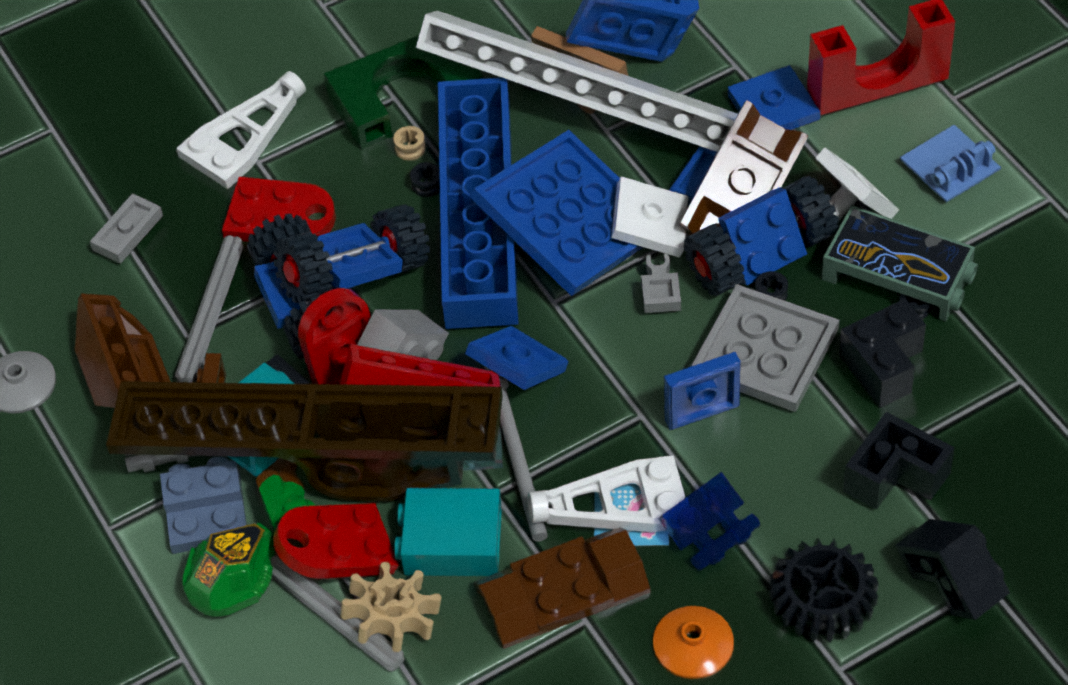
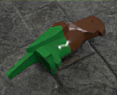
M281 458L259 474L256 479L261 502L273 532H275L282 516L289 510L301 506H315L312 501L304 499L305 490L303 483L295 473L298 465Z

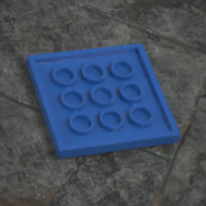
M567 130L475 187L470 196L487 215L571 296L643 248L611 238L616 188L620 178L570 130Z

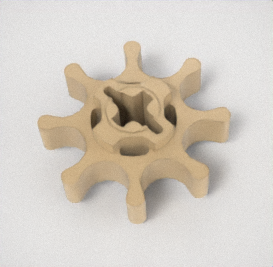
M383 562L380 566L379 580L376 582H368L358 574L351 575L349 593L360 597V599H343L340 617L343 620L359 618L365 621L359 625V643L365 644L373 634H386L392 639V650L400 652L405 632L418 633L425 640L431 638L433 620L422 616V614H438L441 595L437 593L432 595L418 593L422 588V571L416 570L408 580L401 578L397 580L390 575V564Z

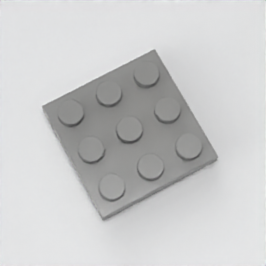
M736 284L691 366L736 352L741 361L740 392L796 412L839 329V320Z

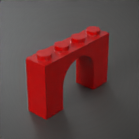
M930 0L909 6L906 34L900 46L886 58L869 65H856L857 49L843 25L810 34L807 92L821 111L820 115L948 79L955 29L953 16L943 0Z

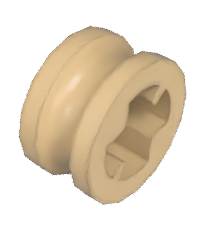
M405 126L396 131L393 138L396 155L403 160L409 161L422 157L426 150L423 131L415 126Z

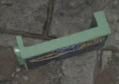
M851 205L823 257L822 280L836 284L841 273L936 305L940 308L939 319L947 321L952 310H959L965 294V290L962 289L965 283L971 284L973 282L978 264L973 262L975 247Z

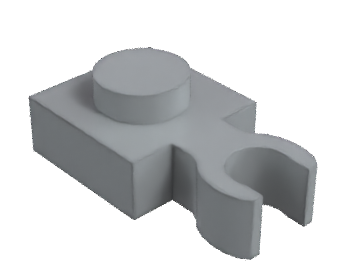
M664 253V263L662 265L652 264L651 255H647L646 272L648 275H641L644 313L680 311L681 297L678 273H669V255Z

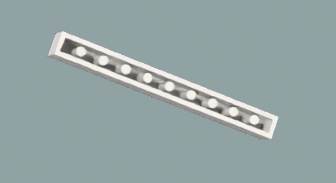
M440 11L425 14L416 48L716 152L738 115L732 111Z

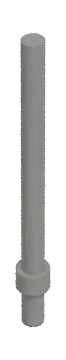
M498 374L503 394L500 415L501 429L532 539L537 542L543 541L548 536L544 522L531 523L528 514L527 493L534 492L535 489L507 395L508 381Z

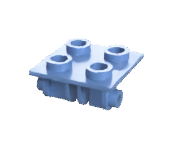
M955 125L900 157V160L945 202L950 201L1001 170V167L992 159L995 147L990 141H979L975 144Z

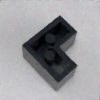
M906 299L841 329L839 356L879 408L912 393L915 366L909 358L923 351L926 324Z
M886 412L846 464L843 492L876 510L896 483L932 500L951 474L955 447Z
M929 519L895 545L912 578L935 582L952 616L976 620L1010 593L1003 580L1004 573L1001 567L993 561L986 547V538L975 525Z

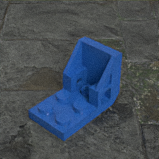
M582 0L566 31L567 43L662 62L674 54L699 10L698 0Z

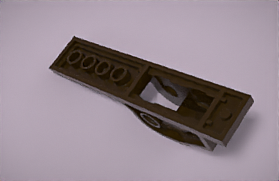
M121 381L106 447L110 454L276 457L291 461L301 467L310 485L329 497L349 501H394L406 498V488H448L460 485L462 483L464 461H495L503 394L501 387ZM315 429L321 438H314ZM422 465L418 471H411L416 466Z

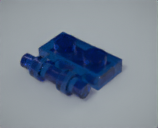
M722 472L658 518L681 550L692 542L695 543L700 552L693 556L691 561L700 571L710 563L716 565L725 558L726 551L736 544H744L751 538V533L760 527V521L754 514L751 513L743 520H740L733 513L744 502ZM720 522L727 532L713 540L707 531Z

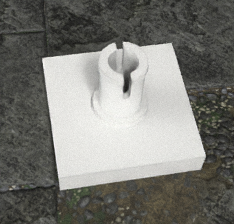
M824 148L816 157L842 185L831 197V200H829L830 204L835 206L836 211L834 215L838 217L839 222L857 200L862 201L881 215L891 219L900 210L852 165L827 148Z

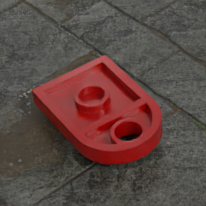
M239 177L223 225V237L225 238L228 235L238 236L242 241L249 242L248 237L250 234L255 235L253 229L256 226L263 228L262 222L268 219L269 222H273V216L280 215L281 219H284L285 214H292L293 218L296 215L301 216L302 220H306L312 234L317 236L327 234L332 230L336 220L334 203L327 191L313 184ZM314 213L325 214V216L319 220L309 219V216H311Z
M337 288L325 292L310 304L300 320L298 338L312 384H340L350 344H358L371 318L366 302L350 289ZM335 306L334 310L326 316V313Z
M376 503L296 507L282 516L274 532L273 543L279 558L290 569L306 577L316 579L351 577L352 574L374 576L379 575L380 566L383 562L390 564L389 572L391 575L395 573L399 566ZM287 539H296L299 542H301L304 547H295L291 545Z

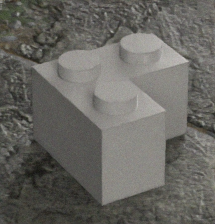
M375 309L357 345L437 360L443 352V344L449 333L419 310Z

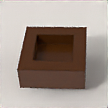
M206 353L204 368L198 369L197 382L225 383L227 375L221 353Z

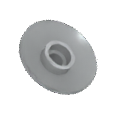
M18 351L0 358L1 412L12 414L27 412L37 408L50 397L55 388L56 373L53 365L46 357L35 352Z

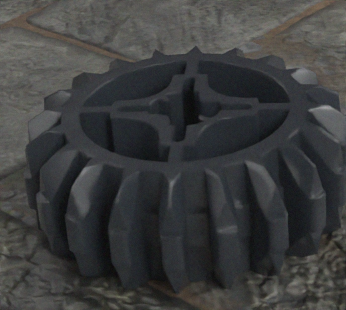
M817 538L814 541V546L809 547L802 541L798 551L788 548V551L785 553V559H778L775 571H773L770 577L772 588H770L769 596L771 602L774 603L773 610L776 616H783L782 623L785 628L795 625V633L798 637L805 631L810 632V638L813 642L818 638V635H826V639L831 643L834 639V634L838 633L846 640L850 635V629L860 632L864 621H870L873 616V608L878 603L877 591L879 583L877 577H873L874 569L872 564H865L863 552L852 555L850 543L841 549L837 547L835 538L829 545H822L820 539ZM841 576L853 586L855 592L849 590L848 585L840 580ZM792 587L800 590V595L808 599L807 604L795 595Z

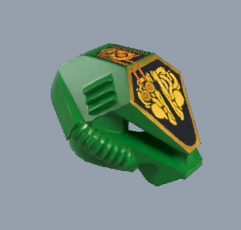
M254 523L210 534L198 546L191 547L183 573V589L190 604L205 616L221 617L258 603L269 587L273 575V566L270 559L276 554L273 543L274 532L262 523Z

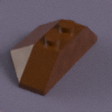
M81 293L78 298L75 352L95 406L115 408L121 381L171 382L152 334L134 315L120 307L121 302L115 296Z

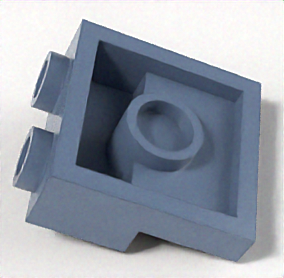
M214 457L208 460L207 465L193 468L187 464H176L170 467L169 472L160 474L163 505L167 516L169 543L172 554L191 551V547L198 546L210 534L247 525L241 476L238 465L234 460L229 461L225 457Z

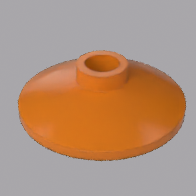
M686 606L671 611L661 619L654 632L653 648L659 663L670 673L687 679H701L719 672L728 663L733 653L734 638L729 624L720 614L705 607ZM698 633L700 634V636L697 638H689L687 634Z

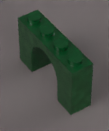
M419 35L343 66L336 67L325 72L324 77L329 99L362 150L393 137L389 113L377 96L380 90L388 83L404 77H419L433 82L438 87V82L483 79L482 74L477 68L416 48Z

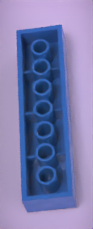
M505 78L438 82L441 284L445 329L518 325L515 241L470 198L475 187L512 165L508 80Z

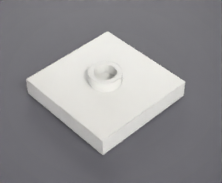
M621 176L616 188L611 238L680 258L684 251L685 230L679 223L687 210L688 196Z

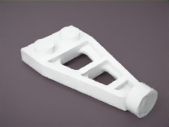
M287 71L273 86L201 126L176 148L179 158L226 189H229L238 181L239 177H242L253 167L297 103L296 100L306 92L303 81L295 73ZM265 107L274 114L263 126L248 118L250 114ZM236 127H240L252 135L245 147L239 151L219 140L220 136Z
M674 455L635 460L549 491L542 490L527 493V507L531 523L547 522V524L604 529L621 527L629 531L641 532L690 528L691 515ZM626 484H637L640 487L645 508L640 511L618 509L613 506L610 495L611 491ZM591 492L599 494L602 511L582 512L575 510L572 500L575 496Z

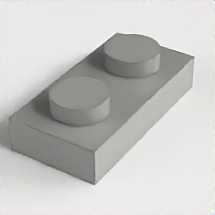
M132 193L90 240L92 250L121 264L163 216L161 207Z

